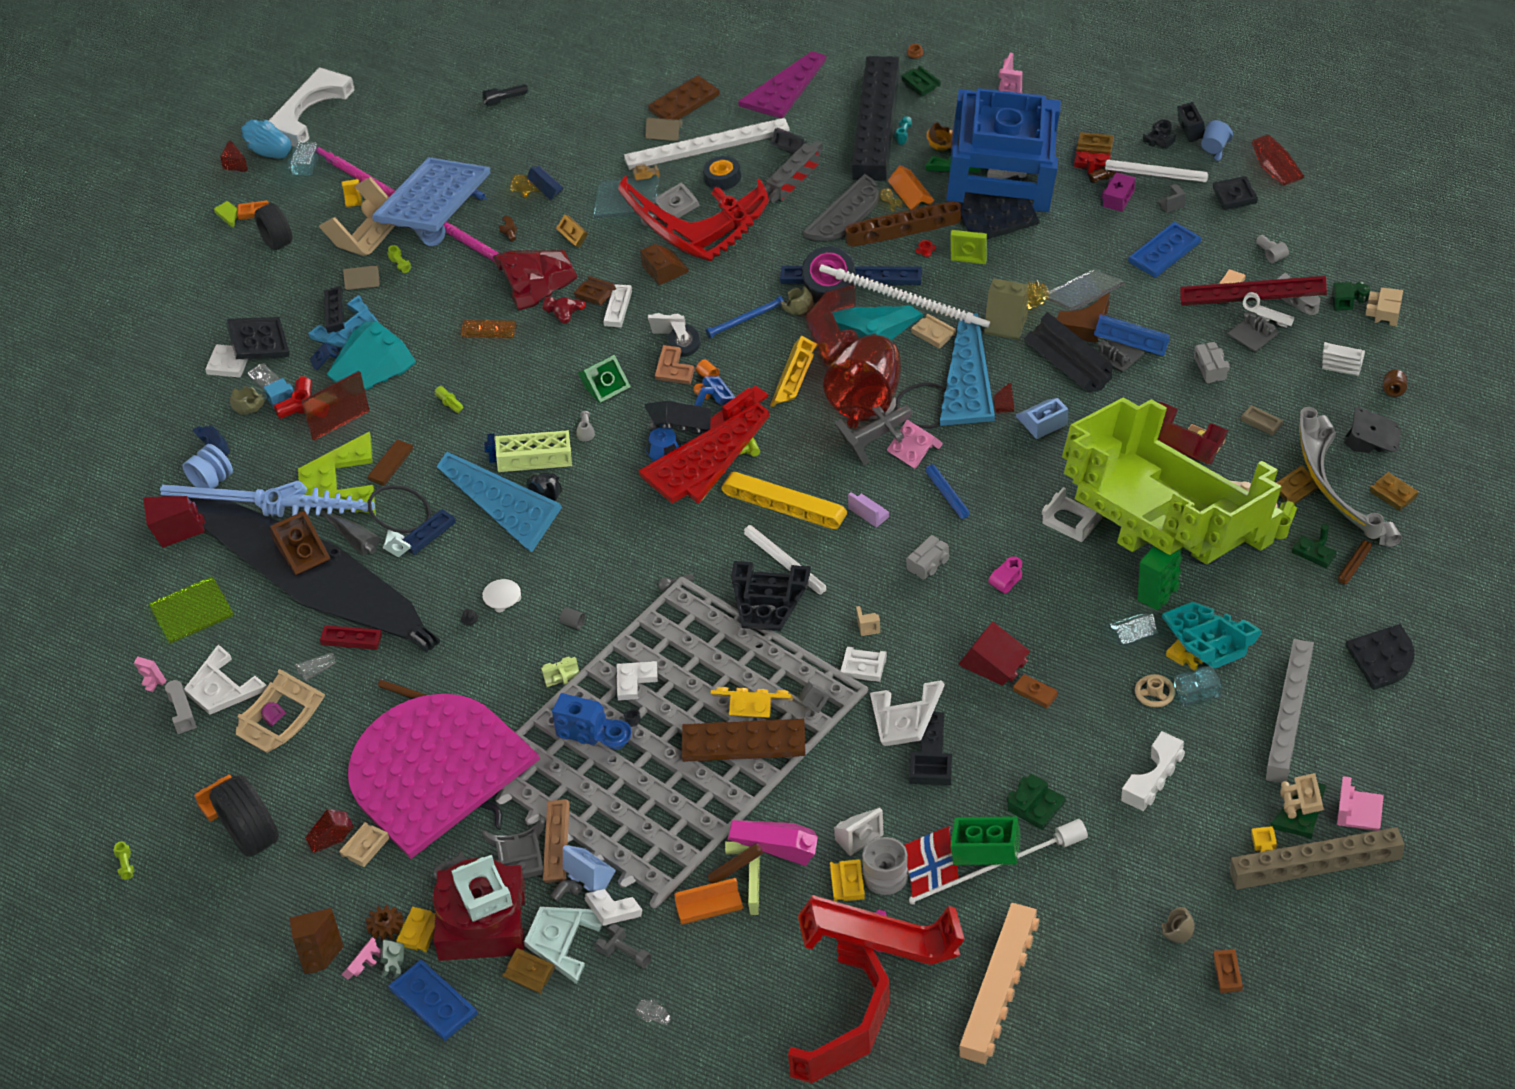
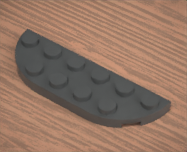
M864 174L803 231V237L812 241H827L844 237L847 225L862 221L877 206L879 192L875 181Z

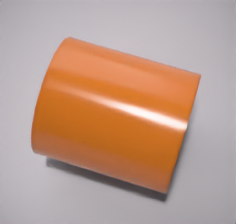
M706 359L701 360L696 366V372L703 378L704 376H719L720 374L719 369Z

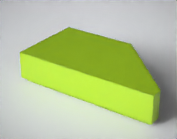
M226 201L214 208L215 214L232 228L235 227V219L237 218V208Z

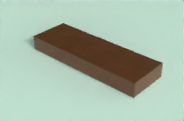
M397 439L368 475V480L385 486L412 452L413 445Z

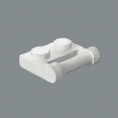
M847 647L841 672L855 679L880 682L887 652L880 651L878 653L854 650L853 647Z

